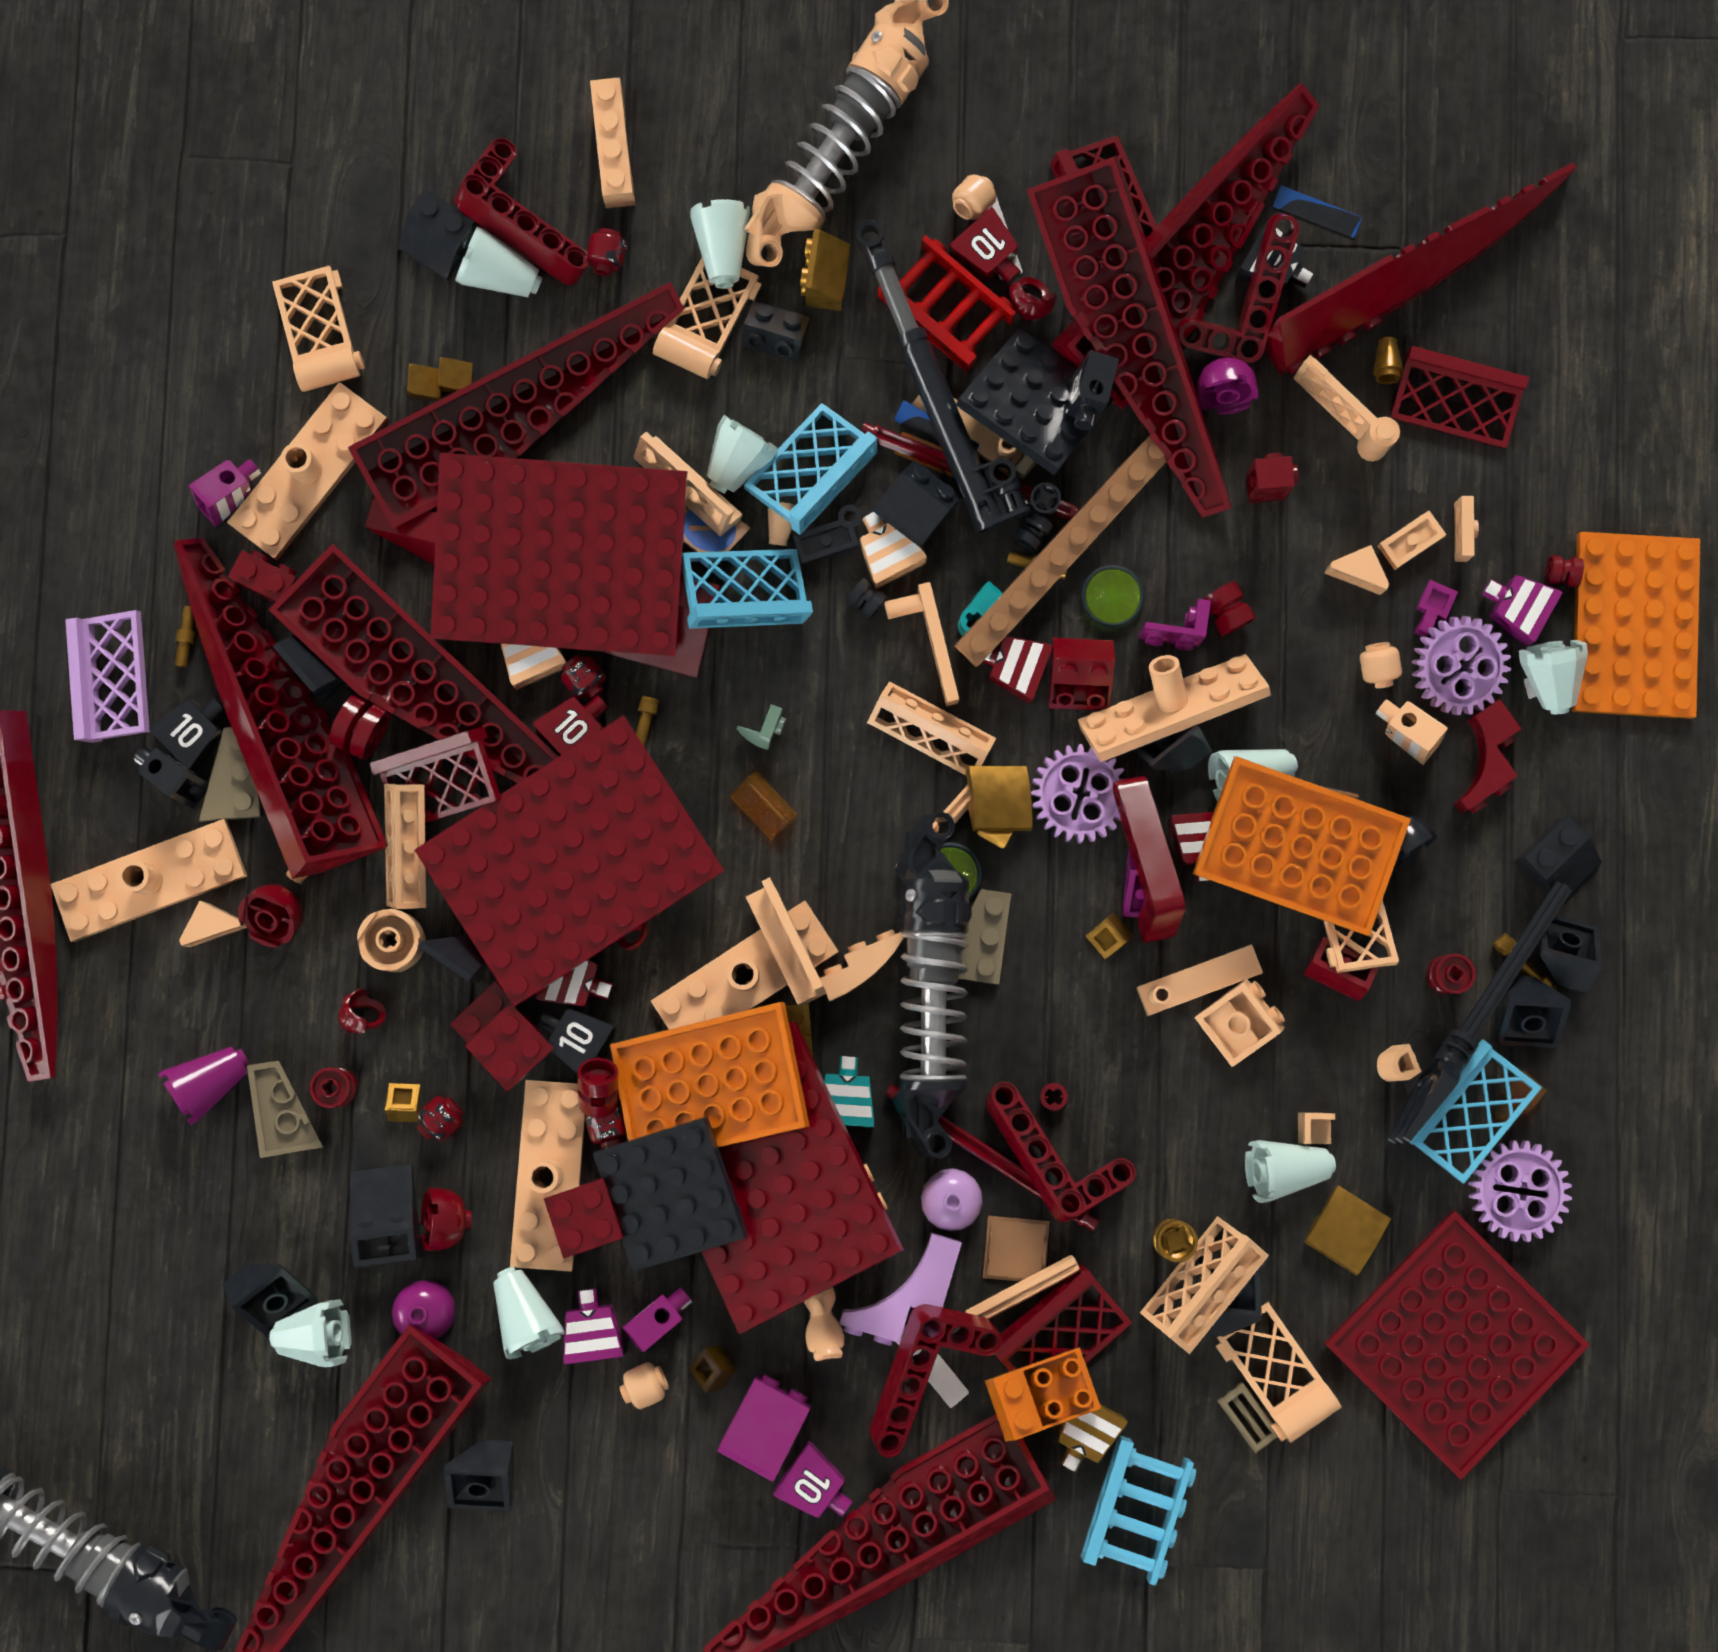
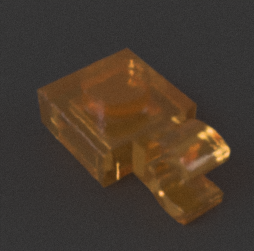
M1521 1070V1072L1542 1087L1522 1111V1113L1528 1114L1547 1090L1525 1070ZM1522 1081L1509 1083L1511 1100L1523 1099L1532 1090ZM1504 1089V1090L1501 1092V1094H1503L1505 1097H1506V1090ZM1521 1103L1512 1104L1513 1112ZM1507 1104L1502 1105L1494 1114L1502 1123L1506 1122L1509 1118Z

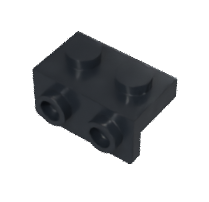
M753 301L743 325L741 346L797 362L811 317Z

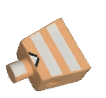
M873 512L862 519L869 533L860 538V546L875 590L926 564L927 556L923 550L890 524L885 525L883 519Z
M501 644L509 679L515 690L561 671L562 667L567 663L557 648Z
M1386 699L1376 712L1379 717L1389 723L1385 734L1422 765L1425 764L1442 743L1448 730L1445 725L1408 701L1400 709Z

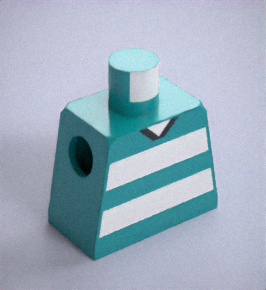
M840 1056L839 1075L826 1074L824 1080L845 1125L874 1127L870 1078L857 1076L858 1057Z

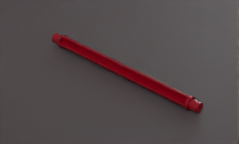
M864 423L861 432L866 434L869 431L876 436L877 444L952 473L943 451L879 425L875 427ZM993 473L994 477L999 481L1009 479L998 473ZM1021 483V494L1025 503L1030 505V497L1034 488ZM1061 499L1058 509L1053 514L1070 521L1081 508H1078L1077 504Z
M891 1084L884 1096L893 1101L899 1088ZM942 1115L940 1116L939 1124L949 1134L953 1142L1042 1199L1023 1168ZM1062 1199L1063 1209L1073 1213L1074 1206L1072 1202L1068 1199ZM1090 1210L1073 1220L1078 1222L1079 1226L1083 1225L1093 1231L1100 1219L1092 1215Z

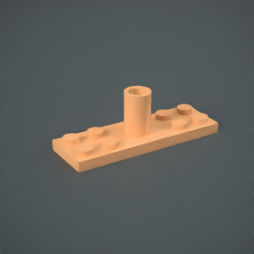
M339 382L292 442L283 449L280 457L227 523L277 561L354 465L355 460L348 447L382 430L389 420Z
M1246 654L1231 658L1229 661L1211 668L1203 669L1185 678L1182 676L1179 660L1174 656L1165 655L1154 659L1149 664V672L1154 690L1127 701L1119 702L1104 710L1093 712L1086 717L1078 719V723L1099 761L1103 762L1271 696L1269 685Z
M222 819L52 883L51 888L71 942H76L247 877L228 822ZM144 873V879H143L142 883L140 884V878H141L142 874Z
M806 901L788 911L814 967H817L839 952ZM760 929L651 1000V1002L670 1030L750 1010L786 987L788 983ZM742 966H745L746 969H753L754 973L753 979L747 981L745 985H739L735 981L737 978L735 972Z
M526 1080L510 1267L573 1271L574 1255L563 1259L544 1198L580 1186L586 1115L581 1112L578 1106L579 1088L576 1083ZM546 1167L553 1173V1182L550 1186L541 1182L539 1177L540 1170Z

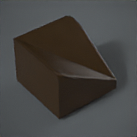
M720 1346L704 1348L689 1370L705 1393L721 1390L736 1371V1367Z

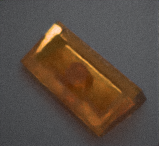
M758 772L748 776L730 795V798L770 840L774 839L798 815Z

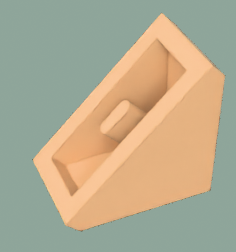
M1372 545L1332 561L1325 570L1327 575L1379 595L1385 592L1389 585Z
M199 901L180 938L181 946L192 947L245 929L247 926L245 923L241 926L239 918L209 903Z

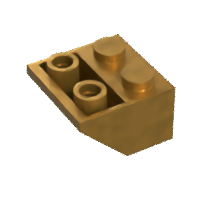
M814 229L813 239L807 238L805 267L808 268H802L801 295L806 296V306L842 311L850 258V244L822 230Z

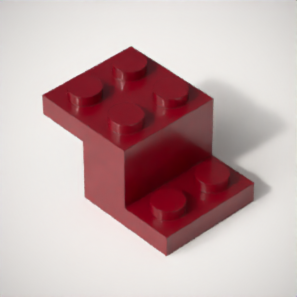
M494 982L450 1023L467 1042L465 1047L507 1092L555 1049L536 1029L538 1026L519 1005L513 1006L497 982Z
M605 1178L544 1198L563 1259L625 1237Z

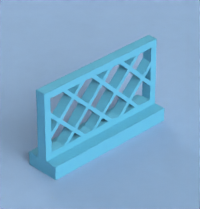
M821 403L778 448L773 459L763 468L757 470L744 484V489L791 523V529L801 535L877 454V437L869 431L864 434ZM824 415L833 422V429L815 430V422ZM850 434L857 439L852 446L839 447L837 435ZM834 436L835 447L817 449L816 437ZM802 438H813L814 449L796 450L795 443ZM836 454L837 462L833 466L819 467L818 456ZM815 456L816 468L798 469L797 458ZM780 459H794V470H776V463ZM817 475V483L813 487L800 488L799 476ZM795 477L796 488L778 490L777 478ZM762 479H774L775 490L761 491L756 485ZM797 496L798 503L788 511L780 505L779 497Z
M797 549L683 553L682 570L690 614L687 617L689 629L803 624L813 613L811 601L806 600ZM777 559H790L792 571L788 575L774 565ZM749 560H757L766 567L760 576L746 566ZM699 561L709 570L701 578L692 571L690 562ZM720 561H729L738 569L730 577L718 568L717 565ZM768 570L783 581L777 589L762 579ZM740 571L754 581V584L748 591L733 580ZM711 572L726 583L719 592L705 581ZM785 583L796 591L797 600H788L779 593ZM757 584L771 595L768 601H760L751 594ZM728 586L743 596L739 602H731L722 595ZM699 587L714 597L710 603H697L696 591Z
M1483 1039L1478 1043L1479 1047L1462 1071L1456 1087L1410 1142L1411 1145L1414 1144L1463 1184L1542 1088L1494 1051L1492 1046ZM1491 1058L1502 1066L1504 1078L1486 1080L1484 1067ZM1507 1070L1515 1077L1508 1078ZM1481 1072V1079H1482V1080L1473 1081V1080L1477 1077V1075ZM1522 1081L1532 1089L1525 1098L1511 1100L1509 1082ZM1505 1083L1507 1100L1489 1102L1487 1084ZM1482 1085L1485 1102L1467 1104L1465 1090L1468 1086ZM1461 1096L1462 1104L1454 1105ZM1521 1103L1513 1112L1512 1104ZM1507 1104L1508 1120L1503 1123H1492L1490 1106ZM1485 1106L1487 1124L1469 1125L1467 1108ZM1463 1108L1465 1126L1447 1127L1446 1113L1450 1109ZM1442 1119L1443 1128H1435ZM1501 1127L1494 1136L1493 1128ZM1488 1128L1490 1142L1486 1146L1472 1147L1470 1130ZM1466 1130L1468 1148L1450 1149L1448 1132ZM1444 1132L1446 1150L1433 1151L1423 1143L1430 1133ZM1482 1151L1474 1160L1473 1152ZM1469 1152L1470 1166L1464 1174L1452 1166L1451 1153ZM1440 1154H1446V1155H1447V1161H1445V1160H1444L1442 1157H1440L1439 1155H1440Z

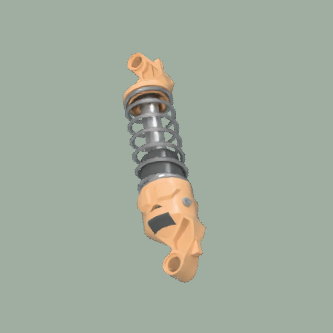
M895 0L894 3L885 6L875 14L873 29L859 50L853 54L852 61L848 68H846V81L843 85L834 86L836 91L835 103L833 105H822L824 113L831 119L833 128L830 131L818 123L810 124L811 131L823 141L819 149L806 142L797 143L798 149L811 160L806 169L793 161H786L785 166L787 170L798 178L796 184L792 185L786 181L772 180L765 191L754 197L752 206L753 216L744 228L749 233L746 256L751 264L765 267L778 265L783 257L781 236L783 234L809 231L822 227L826 220L825 212L833 210V200L830 194L844 192L846 183L843 175H853L858 172V162L855 156H866L870 153L871 145L868 139L879 137L883 134L882 123L884 120L895 116L896 109L900 108V105L904 103L909 93L916 89L919 78L929 65L924 45L922 23L927 19L942 15L948 8L949 0H931V9L928 6V0ZM853 140H863L866 148L864 151L851 150L849 146ZM844 154H847L851 159L853 169L844 170L836 167ZM832 172L835 173L841 183V187L838 189L824 186ZM819 191L823 193L828 201V206L825 208L821 207L814 200ZM764 246L767 248V256L765 259H763L761 255V251Z

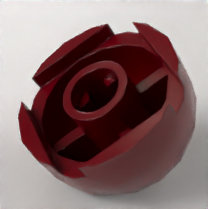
M269 884L259 886L241 901L238 916L241 926L245 923L250 930L248 935L251 939L263 946L274 948L279 947L282 943H288L297 934L303 922V907L299 898L291 890L281 885Z
M427 1188V1192L423 1195L421 1207V1224H424L425 1232H427V1234H421L422 1246L425 1251L447 1250L460 1242L465 1229L471 1228V1211L465 1210L464 1201L452 1190Z

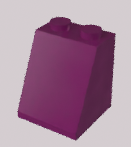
M764 1374L762 1378L757 1375L755 1376L721 1439L717 1451L773 1482L811 1405L806 1402L808 1398L794 1389H791L790 1393L779 1388L780 1382Z

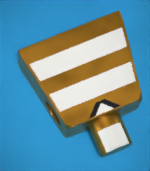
M1100 1404L1101 1409L1061 1423L1056 1438L1058 1442L1067 1446V1449L1060 1463L1077 1472L1084 1456L1098 1463L1127 1425L1128 1421L1125 1417Z

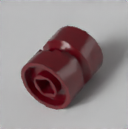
M1236 581L1216 589L1203 598L1204 600H1211L1209 615H1217L1215 626L1221 637L1241 629L1256 619L1251 607L1247 603L1240 602L1244 594Z
M1448 954L1434 958L1426 969L1428 986L1434 992L1441 995L1459 994L1467 991L1473 985L1476 977L1473 963L1468 957L1461 954Z
M593 1058L583 1062L577 1071L579 1109L583 1114L590 1117H606L612 1114L618 1106L617 1066L612 1061L603 1058Z
M324 1068L319 1070L310 1082L312 1099L318 1105L325 1108L344 1107L350 1104L358 1093L356 1076L345 1068Z

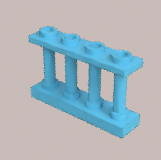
M1119 1435L1080 1556L1083 1562L1096 1566L1098 1558L1103 1559L1105 1556L1148 1571L1147 1581L1149 1584L1156 1586L1158 1578L1163 1579L1166 1573L1168 1561L1164 1560L1167 1549H1172L1175 1544L1177 1530L1174 1529L1177 1517L1182 1518L1185 1512L1187 1500L1183 1499L1186 1488H1191L1193 1485L1196 1469L1193 1468L1194 1463L1185 1457L1182 1460L1181 1467L1139 1454L1133 1448L1134 1443L1130 1438ZM1135 1465L1177 1479L1171 1498L1127 1483V1479L1123 1478L1126 1467ZM1124 1495L1166 1509L1167 1512L1162 1528L1118 1514L1117 1510L1113 1509L1117 1497L1122 1498ZM1116 1526L1157 1540L1152 1559L1108 1544V1540L1104 1539L1107 1528Z

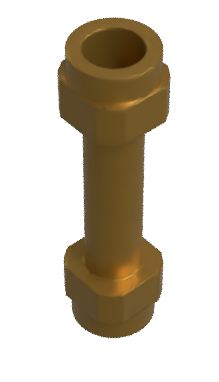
M642 696L639 703L638 712L641 714L636 730V735L644 747L652 717L657 715L659 700Z
M1504 933L1492 945L1503 957L1508 956L1516 941L1507 933ZM1528 960L1525 962L1520 970L1525 976L1535 977L1551 988L1557 989L1554 982L1548 976L1543 977Z

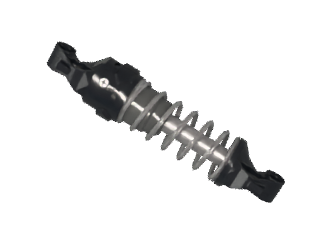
M945 812L923 815L918 820L914 830L906 832V849L900 856L895 868L901 879V906L898 910V917L901 921V935L907 938V952L901 958L907 961L906 965L910 969L909 975L903 977L900 981L905 985L922 988V997L906 999L900 1004L905 1009L921 1012V1021L905 1023L900 1027L905 1033L921 1036V1044L904 1047L900 1051L907 1058L921 1060V1068L907 1070L900 1075L899 1089L893 1098V1102L903 1120L902 1137L910 1138L915 1151L920 1156L938 1159L946 1157L952 1147L949 1134L944 1131L938 1120L949 1105L967 1090V1081H965L967 1077L965 1075L946 1074V1071L959 1070L967 1066L963 1060L946 1057L947 1047L960 1046L967 1042L963 1036L946 1033V1024L962 1022L967 1018L963 1012L946 1009V1000L962 998L968 994L964 988L956 987L955 985L959 982V975L968 970L962 964V950L966 949L968 944L962 939L968 936L966 932H969V921L972 917V909L969 904V881L953 867L941 851L942 846L952 836L955 829L952 816ZM934 820L938 823L939 827L937 833L933 829ZM946 991L955 992V993L946 994ZM914 1051H921V1054H919V1053H913V1052H914ZM932 1137L935 1138L936 1142L933 1150L930 1149V1140L932 1139Z
M5 1467L0 1468V1540L8 1528L21 1535L12 1550L13 1558L17 1557L28 1540H31L43 1547L33 1562L34 1570L42 1565L49 1552L63 1558V1562L54 1575L55 1581L60 1580L64 1574L76 1582V1593L85 1590L98 1597L96 1600L97 1605L109 1611L110 1619L125 1627L134 1625L148 1634L154 1633L156 1636H182L206 1650H223L237 1623L236 1615L223 1607L201 1610L191 1589L188 1569L171 1561L168 1552L155 1545L146 1547L143 1544L137 1543L131 1546L128 1544L126 1535L115 1537L109 1533L107 1534L108 1530L105 1523L85 1531L87 1518L83 1511L71 1515L64 1521L66 1506L63 1500L52 1502L43 1509L45 1494L42 1488L31 1490L22 1497L24 1492L23 1479L20 1476L16 1477L14 1472L12 1473ZM15 1482H17L18 1491L15 1500L10 1498ZM38 1494L39 1502L36 1511L24 1506L31 1497ZM59 1505L60 1513L57 1523L45 1516ZM80 1517L81 1524L76 1535L66 1528Z

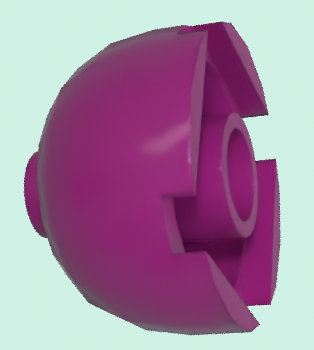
M1223 357L1215 360L1204 367L1198 378V400L1200 406L1205 411L1209 412L1210 407L1212 409H1219L1218 414H1234L1246 410L1251 406L1250 401L1254 397L1256 400L1258 398L1255 373L1246 362L1239 359Z
M428 1280L412 1282L403 1288L394 1300L392 1308L393 1324L400 1335H402L409 1324H412L437 1340L445 1335L454 1323V1298L449 1290L439 1282Z

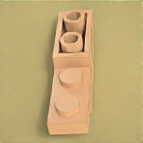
M892 929L877 935L878 942L866 946L865 941L848 947L849 953L844 955L848 967L843 969L841 964L824 970L825 976L821 977L820 980L827 992L826 995L829 1002L859 987L884 966L904 938L901 935L902 932L895 934Z

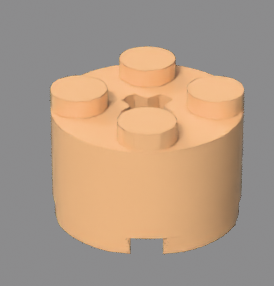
M384 909L370 914L362 922L358 930L357 941L362 958L370 966L388 972H402L415 965L421 958L424 951L417 946L420 941H426V935L420 923L413 916L396 909ZM388 935L395 936L397 941L395 946H388L389 941L386 940Z

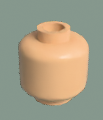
M974 174L967 176L952 193L955 212L966 220H977L996 202L993 183L984 176Z
M1389 642L1366 646V651L1360 655L1364 681L1375 683V688L1393 686V680L1402 675L1398 649L1390 646Z
M646 1362L624 1373V1384L620 1386V1392L626 1404L632 1402L637 1409H643L663 1400L665 1390L669 1387L661 1367H655L652 1363Z

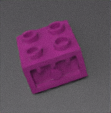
M1198 599L1193 607H1189L1188 613H1185L1183 627L1145 622L1139 632L1138 639L1145 640V644L1151 646H1163L1164 642L1175 644V648L1179 650H1193V647H1198L1206 637L1211 600Z

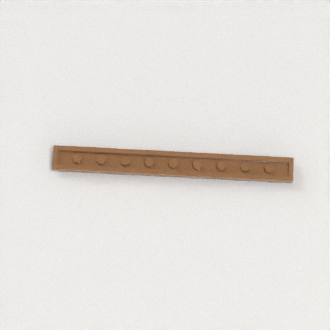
M1149 435L954 645L975 667L983 662L1166 463L1164 453L1155 445Z

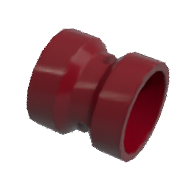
M1550 555L1545 569L1546 584L1557 586L1559 583H1563L1568 587L1578 588L1584 573L1583 559L1572 557L1568 560L1563 559L1559 555Z

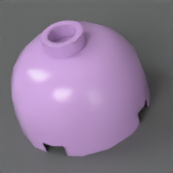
M954 1168L941 1170L933 1174L924 1184L921 1194L922 1210L928 1221L937 1228L947 1231L962 1230L971 1225L980 1214L983 1203L981 1189L976 1180L965 1171Z

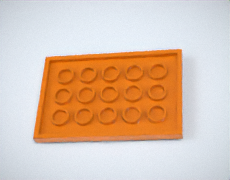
M1579 532L1576 537V557L1583 559L1584 573L1580 586L1575 588L1574 640L1587 643L1588 658L1577 704L1572 707V712L1695 718L1697 711L1700 538Z
M1234 756L1192 874L1370 936L1411 819Z
M778 1002L610 1044L613 1063L618 1069V1090L628 1140L708 1116L718 1148L810 1127L785 1002Z

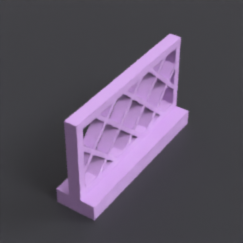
M134 610L86 619H65L74 740L94 743L101 742L102 739L150 732L141 611ZM131 619L132 630L125 638L117 630L124 620ZM102 624L108 631L98 642L95 639L94 625ZM113 636L122 642L114 655L105 648ZM129 648L134 654V660L127 668L119 660ZM101 653L110 659L102 672L97 669L96 662ZM115 666L124 672L116 685L107 678ZM130 678L136 683V691L131 698L122 691ZM103 683L112 689L104 702L99 699V688ZM117 696L127 703L119 715L109 708ZM132 708L138 713L139 726L130 727L124 721ZM107 713L114 719V722L107 731H101V719Z

